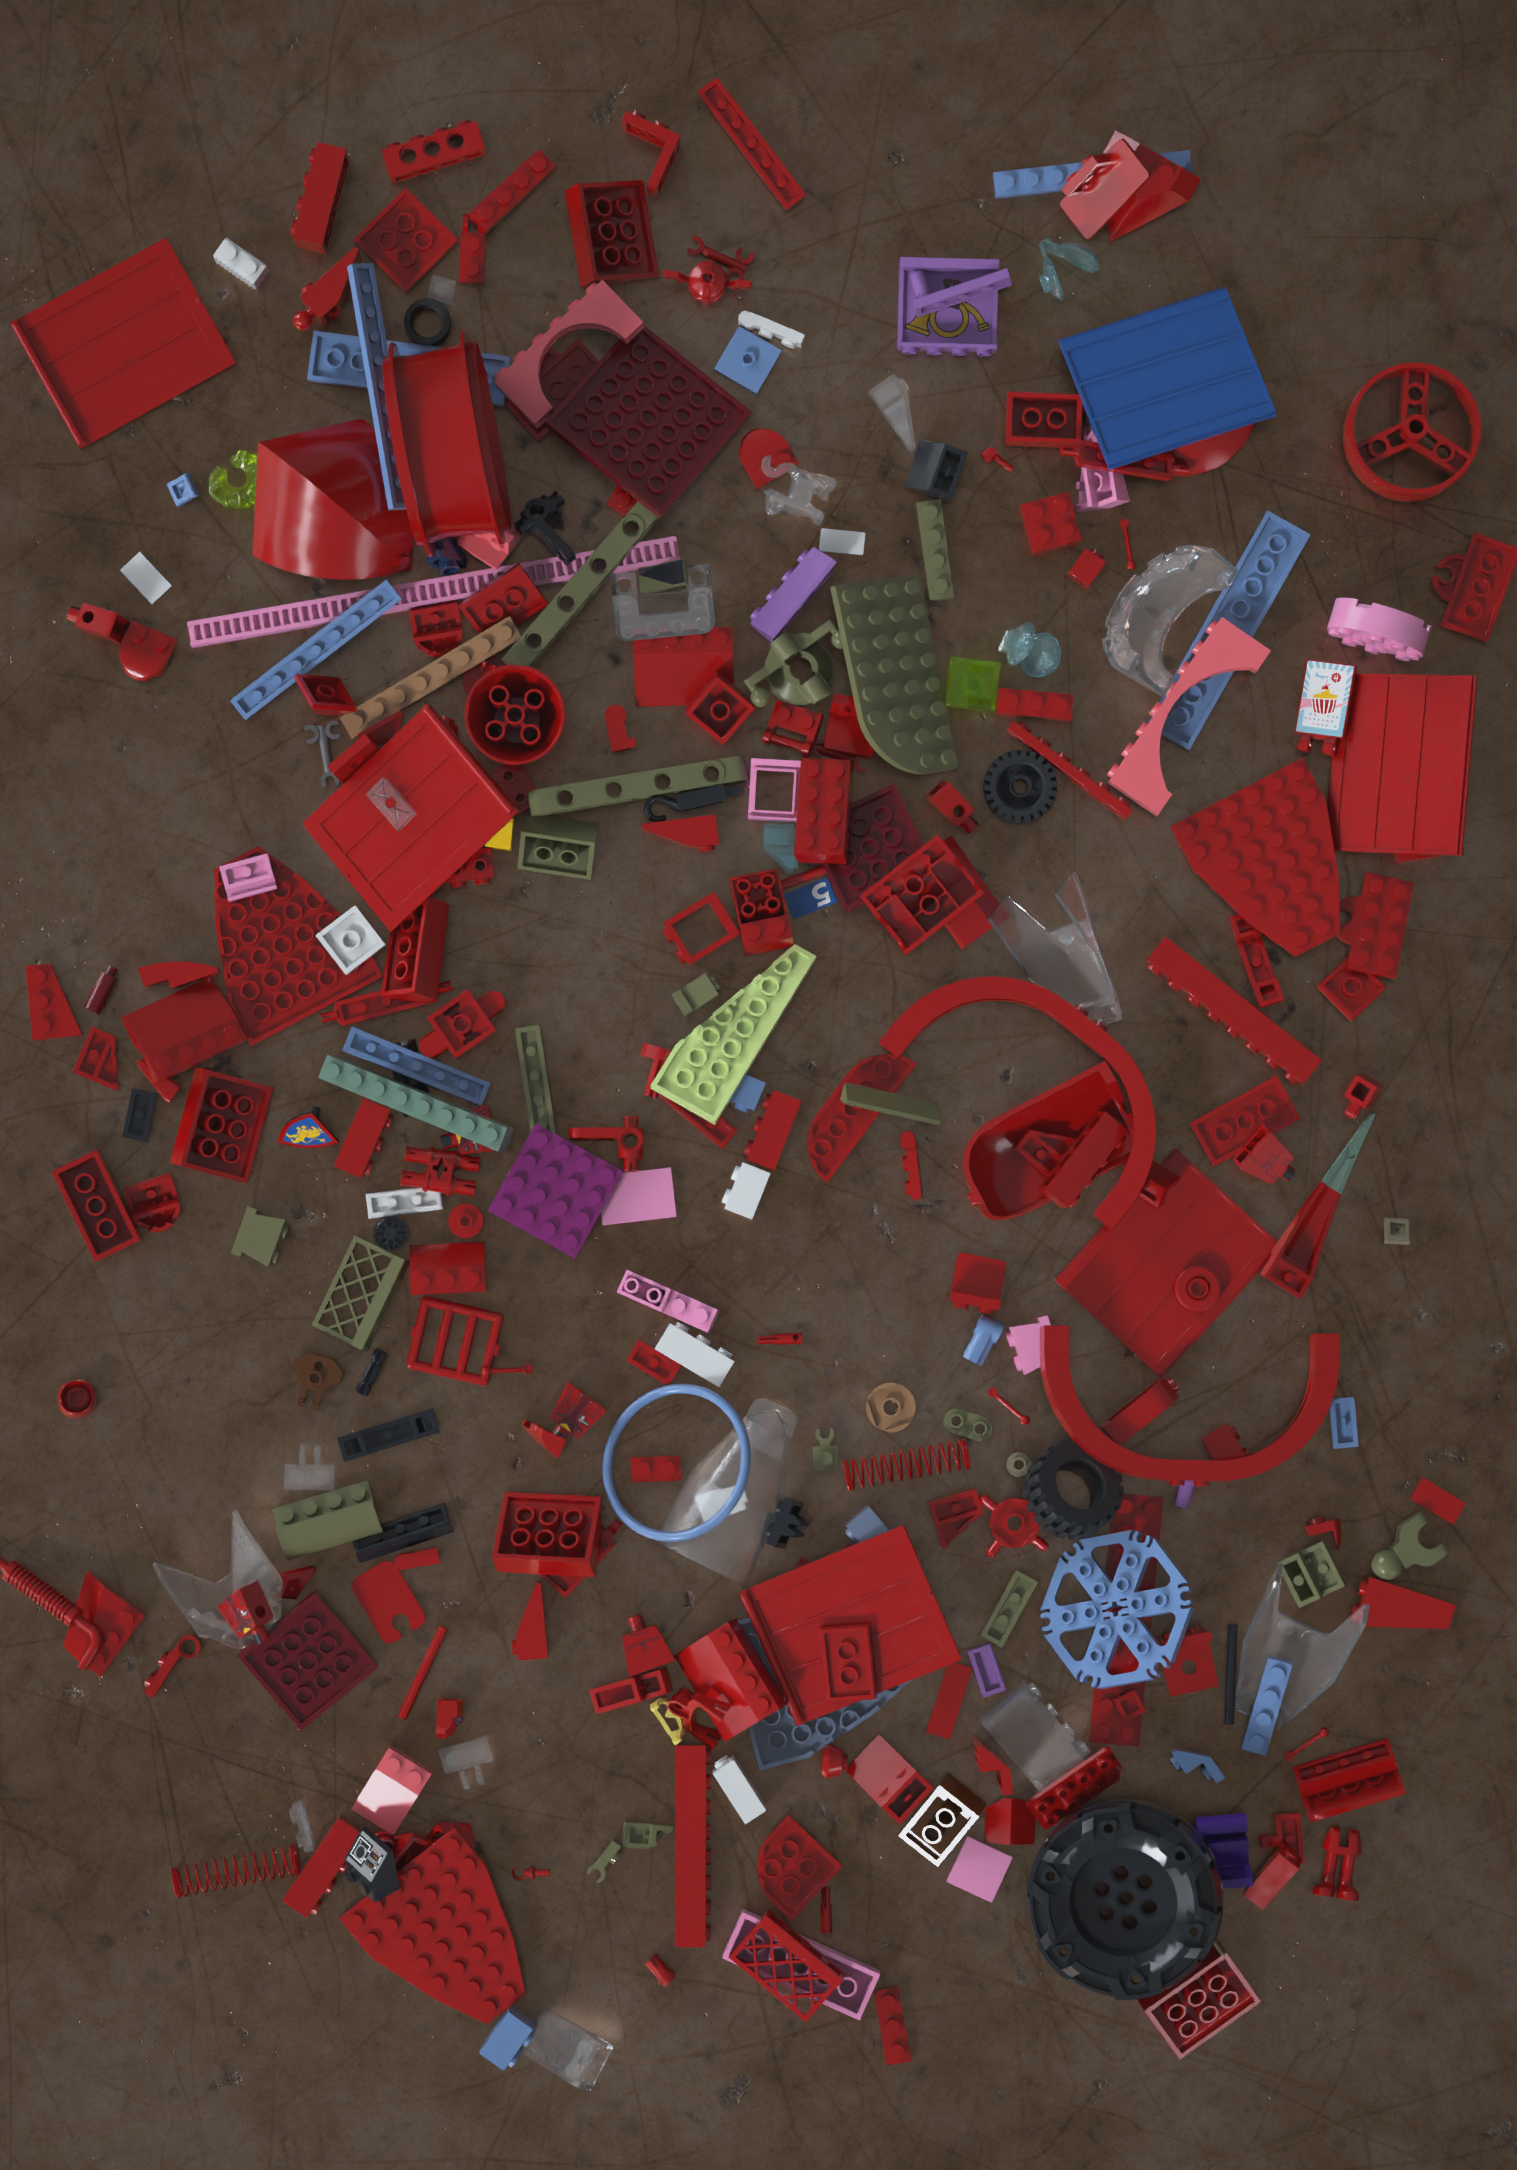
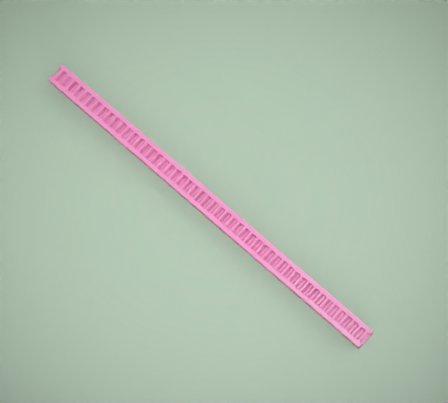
M676 536L639 542L612 574L635 571L640 568L679 560ZM595 550L575 553L576 559L569 565H565L558 557L520 564L537 587L567 583ZM597 561L593 565V569L596 572H603L607 567V564L603 561ZM516 564L501 566L498 570L490 568L393 585L402 597V600L382 615L449 601H464ZM372 589L188 621L187 627L189 629L190 644L192 648L327 625Z

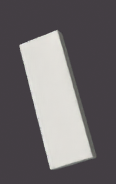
M418 1187L366 1194L369 1219L443 1209L441 1193L427 1191L426 1193L422 1191V1188Z

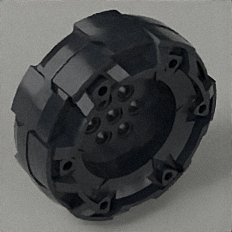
M1132 1799L1106 1800L1089 1805L1062 1821L1044 1841L1036 1855L1027 1887L1028 1917L1033 1934L1037 1938L1036 1945L1049 1965L1065 1980L1071 1979L1076 1985L1090 1992L1115 1997L1116 2000L1142 1999L1160 1994L1164 1990L1179 1984L1193 1973L1206 1958L1217 1938L1223 1918L1224 1889L1222 1875L1217 1859L1214 1857L1205 1839L1189 1822L1180 1818V1814L1161 1804L1142 1799L1137 1801ZM1125 1866L1129 1871V1875L1127 1877L1118 1876L1116 1867ZM1047 1872H1053L1055 1879H1049ZM1141 1875L1150 1876L1152 1885L1148 1887L1143 1886L1139 1881V1877ZM1101 1881L1106 1882L1110 1888L1109 1892H1099L1097 1883ZM1124 1890L1131 1892L1133 1901L1124 1902L1120 1897V1893ZM1153 1900L1157 1905V1909L1152 1912L1146 1910L1144 1901ZM1104 1906L1112 1908L1114 1916L1111 1918L1104 1917L1101 1913V1908ZM1129 1915L1134 1916L1137 1919L1138 1925L1135 1927L1127 1926L1125 1917ZM1191 1927H1196L1199 1933L1195 1935ZM1060 1948H1068L1069 1954H1062ZM1132 1975H1138L1140 1982H1134Z

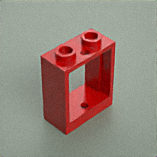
M715 892L663 922L666 928L662 932L669 943L675 942L678 950L675 951L682 964L687 962L689 967L740 936L738 929ZM709 903L726 930L727 935L691 956L672 925Z

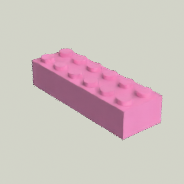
M742 1909L723 1951V1959L734 1963L729 1958V1955L762 1918L761 1916ZM760 1928L755 1934L756 1944L770 1943L769 1934ZM799 1934L846 1973L842 1983L833 1990L822 2004L860 2020L879 1979L880 1970ZM784 1946L774 1947L775 1960L789 1959V1950ZM771 1947L757 1948L758 1961L772 1960ZM742 1949L737 1955L744 1962L754 1961L753 1949ZM794 1963L795 1976L809 1975L808 1966L804 1963ZM776 1964L777 1977L791 1976L790 1964ZM772 1965L758 1966L759 1974L762 1977L773 1978ZM823 1979L813 1980L814 1992H825L830 1986ZM809 1980L795 1981L796 1992L810 1993ZM792 1981L778 1982V1984L792 1990Z

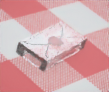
M382 777L366 793L367 797L398 831L417 814L385 777Z

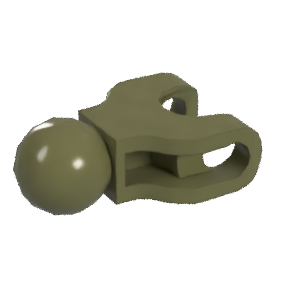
M1424 1512L1416 1513L1398 1525L1395 1542L1387 1550L1379 1551L1373 1557L1372 1570L1378 1579L1392 1581L1401 1574L1403 1568L1407 1569L1413 1564L1417 1566H1432L1449 1553L1450 1549L1445 1543L1436 1544L1428 1549L1420 1545L1418 1532L1428 1522V1517Z

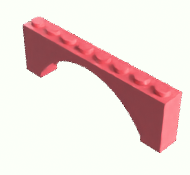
M1223 617L1218 622L1212 621L1205 631L1209 634L1205 642L1199 640L1192 650V653L1195 655L1190 663L1187 661L1183 663L1177 672L1181 675L1176 683L1171 681L1164 691L1167 697L1161 704L1157 701L1149 714L1153 716L1148 724L1145 722L1141 724L1135 733L1139 738L1134 745L1130 742L1121 754L1125 757L1121 764L1115 763L1107 774L1111 777L1108 784L1156 817L1172 796V793L1167 791L1163 779L1159 750L1163 725L1174 703L1189 688L1211 676L1250 670L1255 674L1271 652L1270 649Z

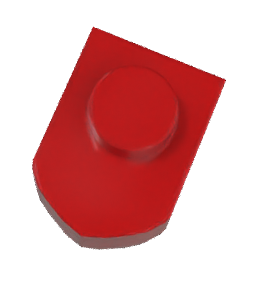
M1324 1516L1309 1519L1310 1524L1304 1525L1306 1535L1308 1536L1331 1531L1336 1549H1339L1342 1538L1340 1518L1324 1520Z

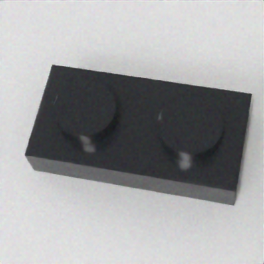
M132 1088L122 1137L148 1142L158 1093Z

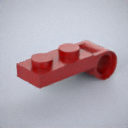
M188 1634L179 1640L170 1653L165 1651L158 1662V1665L161 1666L156 1675L151 1673L144 1683L147 1687L144 1692L151 1698L156 1696L181 1656L193 1658L201 1652L202 1641L200 1637L195 1634ZM191 1639L196 1643L195 1652L189 1653L184 1649L185 1640Z

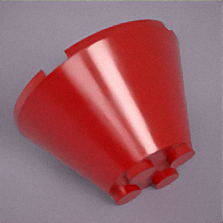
M505 665L489 671L475 683L466 701L465 724L472 742L485 756L499 763L522 765L538 760L555 746L564 727L565 708L558 688L550 678L532 667Z

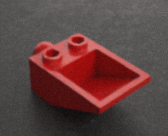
M356 247L352 248L315 283L310 282L302 289L301 292L303 294L300 298L307 311H299L294 315L293 323L297 329L302 331L308 330L313 324L314 317L323 327H326L343 311L351 290L347 266L350 264H360L362 261L359 250Z

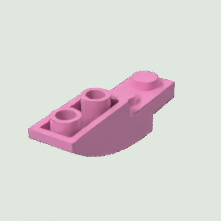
M626 1270L617 1290L619 1294L707 1333H710L720 1311L629 1270Z

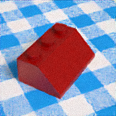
M485 1241L410 1245L411 1295L487 1291Z

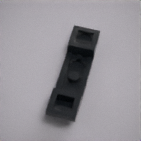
M432 1408L339 1437L337 1441L343 1460L346 1462L430 1436L440 1431Z

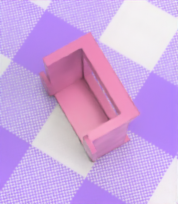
M751 758V761L747 762L748 781H745V785L750 788L748 820L796 823L801 761ZM757 770L794 772L792 812L755 810Z

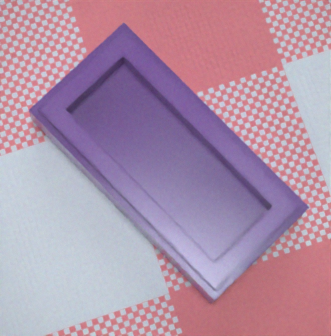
M991 1642L968 1649L967 1652L983 1698L1007 1690Z

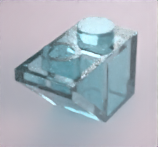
M764 824L763 850L787 875H793V869H798V862L795 855H793L796 835L794 824Z

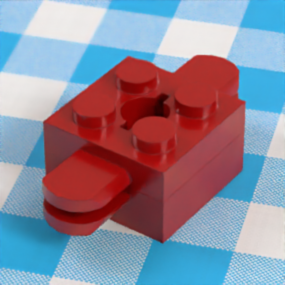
M468 989L427 1017L434 1030L420 1040L419 1049L421 1053L428 1058H436L449 1049L455 1059L462 1057L497 1032V1029L490 1020L504 1010L506 1006L504 996L500 992L493 990L476 1000Z

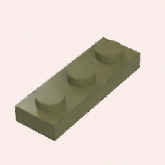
M1015 1570L980 1636L1002 1648L1038 1581Z

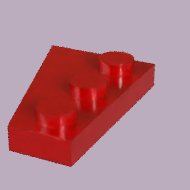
M52 964L25 966L32 1040L83 1036Z

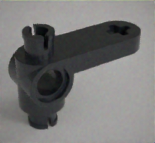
M554 491L549 497L542 495L539 498L529 500L524 510L520 512L521 519L513 524L517 532H520L521 536H525L531 530L561 562L569 565L576 559L573 550L549 526L550 521L559 514L557 509L565 504V500L561 495L557 496L559 494L557 491ZM535 513H541V514H542V515L539 516V517H534V516H532V515L535 514Z

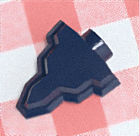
M453 537L436 541L435 556H427L428 565L439 568L440 574L444 576L455 574L460 569L467 567L466 555L461 551L460 546L457 545V540Z

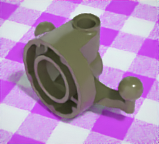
M832 619L825 622L811 634H789V632H785L770 644L772 648L769 650L766 658L765 667L744 681L751 691L750 700L753 705L764 707L770 701L769 692L764 688H758L756 685L765 678L772 693L780 701L798 707L815 705L831 693L830 689L835 678L834 661L829 651L819 640L828 632H831L833 646L843 649L839 628ZM795 656H801V658L810 662L812 674L815 675L803 685L800 684V679L795 678L791 674L790 665L786 664Z

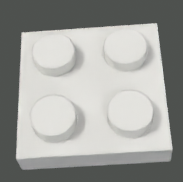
M356 905L315 935L345 975H348L386 946Z

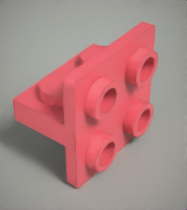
M511 522V530L505 531V544L503 545L498 543L495 533L461 536L457 541V545L493 569L498 570L523 536L520 535V532L516 531Z

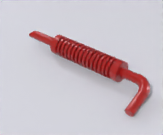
M0 1557V1570L3 1571L2 1579L70 1628L78 1625L88 1632L91 1637V1644L77 1665L80 1669L86 1671L101 1648L102 1635L100 1630L82 1617L84 1610L67 1597H64L63 1594L45 1583V1581L41 1580L16 1560L9 1564Z

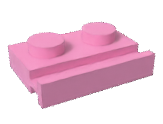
M268 854L219 866L229 902L278 889Z

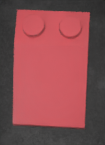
M391 1745L351 1810L394 1835L433 1771Z

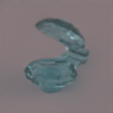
M1045 238L1039 243V248L1044 258L1042 269L1044 274L1038 276L1045 294L1051 292L1054 297L1061 301L1065 298L1051 258H1048L1046 251L1065 258L1081 270L1092 273L1099 270L1100 263L1096 254L1082 243L1066 242L1059 245L1052 242L1049 238Z
M1031 622L1022 624L1016 630H1006L998 648V651L1007 655L1011 666L1020 663L1023 671L1030 677H1045V675L1052 673L1061 662L1060 656L1062 651L1059 641L1049 633L1040 632L1035 634V626Z

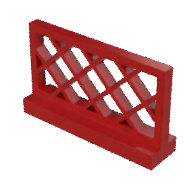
M769 1909L729 1955V1958L805 2022L808 2021L833 1990L842 1983L846 1974ZM760 1928L769 1934L770 1943L756 1944L755 1934ZM784 1946L789 1950V1959L775 1960L774 1947ZM771 1947L772 1960L758 1961L757 1948ZM742 1949H753L754 1961L744 1962L737 1955ZM794 1963H804L808 1966L809 1975L795 1976ZM776 1964H790L791 1976L777 1977ZM772 1965L773 1978H763L759 1974L758 1966ZM823 1979L830 1986L825 1992H814L813 1980ZM809 1980L810 1993L796 1994L795 1981ZM792 1981L793 1994H782L778 1990V1982ZM811 1997L812 2007L805 2013L798 2007L797 1998Z

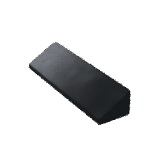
M442 1503L381 1524L383 1532L354 1540L352 1543L357 1559L360 1563L452 1533L454 1528L446 1504Z

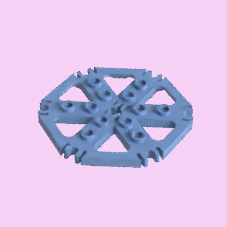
M1135 1530L1081 1539L1079 1541L1082 1545L1074 1543L1073 1546L1076 1548V1554L1072 1556L1070 1552L1065 1551L1064 1557L1060 1556L1040 1611L1050 1610V1613L1045 1612L1040 1615L1041 1618L1050 1619L1049 1626L1042 1627L1043 1631L1052 1632L1044 1635L1076 1680L1087 1683L1088 1678L1092 1676L1093 1682L1091 1686L1098 1689L1155 1680L1152 1675L1160 1677L1161 1674L1157 1670L1158 1665L1162 1663L1165 1668L1169 1669L1171 1667L1170 1663L1174 1664L1194 1610L1192 1607L1184 1609V1606H1192L1194 1604L1192 1600H1184V1594L1191 1592L1192 1588L1181 1587L1191 1583L1157 1539L1147 1535L1145 1542L1141 1543L1142 1533ZM1120 1543L1124 1548V1552L1112 1581L1093 1556V1551L1097 1547ZM1150 1558H1157L1169 1574L1170 1583L1166 1587L1138 1592ZM1067 1573H1073L1093 1600L1059 1606L1056 1597L1064 1576ZM1115 1603L1118 1606L1128 1607L1118 1611V1616L1116 1613L1109 1612V1610L1115 1608ZM1173 1613L1176 1621L1166 1645L1160 1646L1141 1618ZM1095 1627L1084 1659L1076 1661L1062 1643V1634ZM1120 1638H1122L1137 1658L1139 1666L1134 1672L1111 1675L1108 1670Z

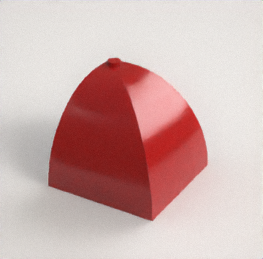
M357 419L258 442L253 556L282 570L326 579H369L411 570L413 533L406 509L388 510L375 429L364 419Z

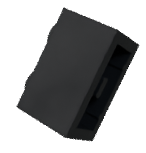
M920 440L904 487L951 503L968 452L947 444Z

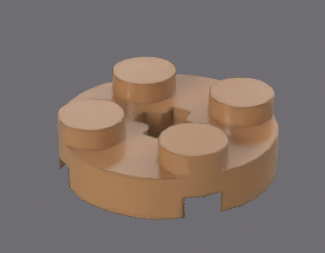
M893 1382L883 1383L874 1388L869 1394L866 1403V1413L870 1422L879 1430L886 1432H898L906 1428L912 1421L916 1411V1403L912 1393L903 1385ZM891 1400L892 1403L898 1404L895 1414L891 1415L889 1411H884L883 1407L887 1406L886 1401Z

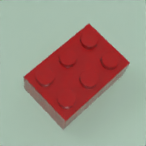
M1007 393L1005 446L1061 448L1062 445L1075 447L1077 442L1081 440L1082 401L1079 394Z

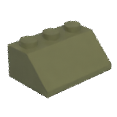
M525 812L521 829L517 869L591 880L599 824L545 815L532 817L531 813Z

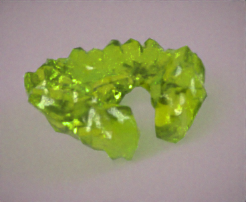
M238 450L236 455L231 456V464L238 469H242L247 476L245 484L241 487H232L227 480V471L220 466L212 470L208 480L210 496L217 500L218 503H222L224 507H231L234 510L251 507L252 504H255L258 455Z

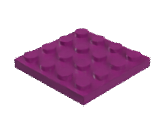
M535 1124L488 1211L576 1259L623 1171L546 1128Z

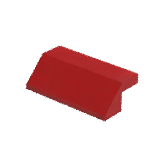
M950 836L944 842L986 892V894L945 925L960 948L963 949L1003 922L1008 916L953 836Z
M973 1737L975 1762L979 1771H996L997 1783L1002 1795H1013L1011 1770L1006 1760L982 1739Z
M1388 1738L1292 1767L1310 1823L1406 1794Z

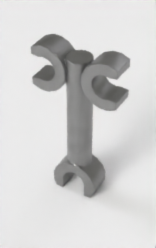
M335 720L323 726L315 727L310 724L304 727L305 731L313 730L315 732V736L311 739H306V743L315 744L319 740L324 768L321 784L324 788L327 787L326 780L328 777H334L336 785H340V780L327 768L332 762L329 738L332 740H339L341 738V734L333 735L330 732L333 726L339 725V722Z

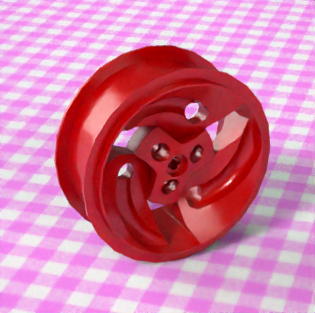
M464 329L460 332V344L410 356H400L397 345L394 342L390 343L389 356L383 357L382 362L384 392L401 490L410 527L417 546H424L428 557H434L435 542L449 537L495 533L498 543L500 545L505 544V531L511 530L509 494L494 406L478 342L470 341L467 331Z

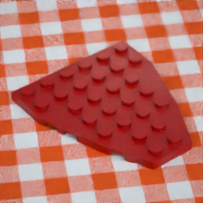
M1304 758L1170 826L1192 870L1212 890L1217 892L1250 926L1259 930L1292 956L1297 957L1340 935L1339 876L1327 803Z
M257 846L223 865L268 853ZM270 854L268 855L278 889L232 902L228 901L220 868L214 869L215 927L226 984L227 1000L251 1046L264 1041L384 977L373 956L348 975H345L315 936L338 919L341 914L304 878Z
M456 1825L397 1871L399 1890L377 1902H373L368 1896H365L339 1917L340 1921L372 1959L433 1999L485 2024L491 2022L527 1992L521 1973V1963L516 1951L515 1937L504 1908L502 1909L497 1889L492 1883L489 1868Z

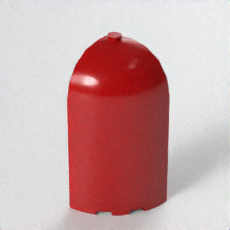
M1106 1061L1003 1113L974 1132L965 1147L962 1165L971 1191L967 1196L973 1207L978 1205L981 1212L988 1219L1006 1220L1029 1213L1052 1201L1038 1189L1047 1176L1012 1149L1027 1129L1077 1139L1098 1111L1107 1112L1125 1127L1128 1132L1124 1135L1125 1141L1117 1149L1114 1148L1109 1155V1162L1103 1168H1099L1094 1176L1097 1178L1128 1161L1133 1144V1115L1131 1112L1125 1113L1127 1109L1124 1103L1125 1099Z

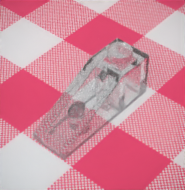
M892 374L870 389L869 395L910 455L915 453L916 447L907 393L909 387L902 377L897 378L895 374Z

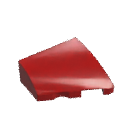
M524 1419L522 1425L530 1436L552 1455L559 1458L567 1439Z

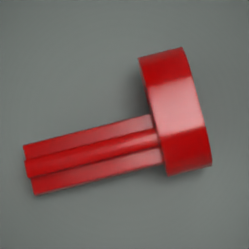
M643 1043L640 1056L653 1059L643 1095L658 1098L659 1093L652 1090L650 1086L670 1055L671 1050Z

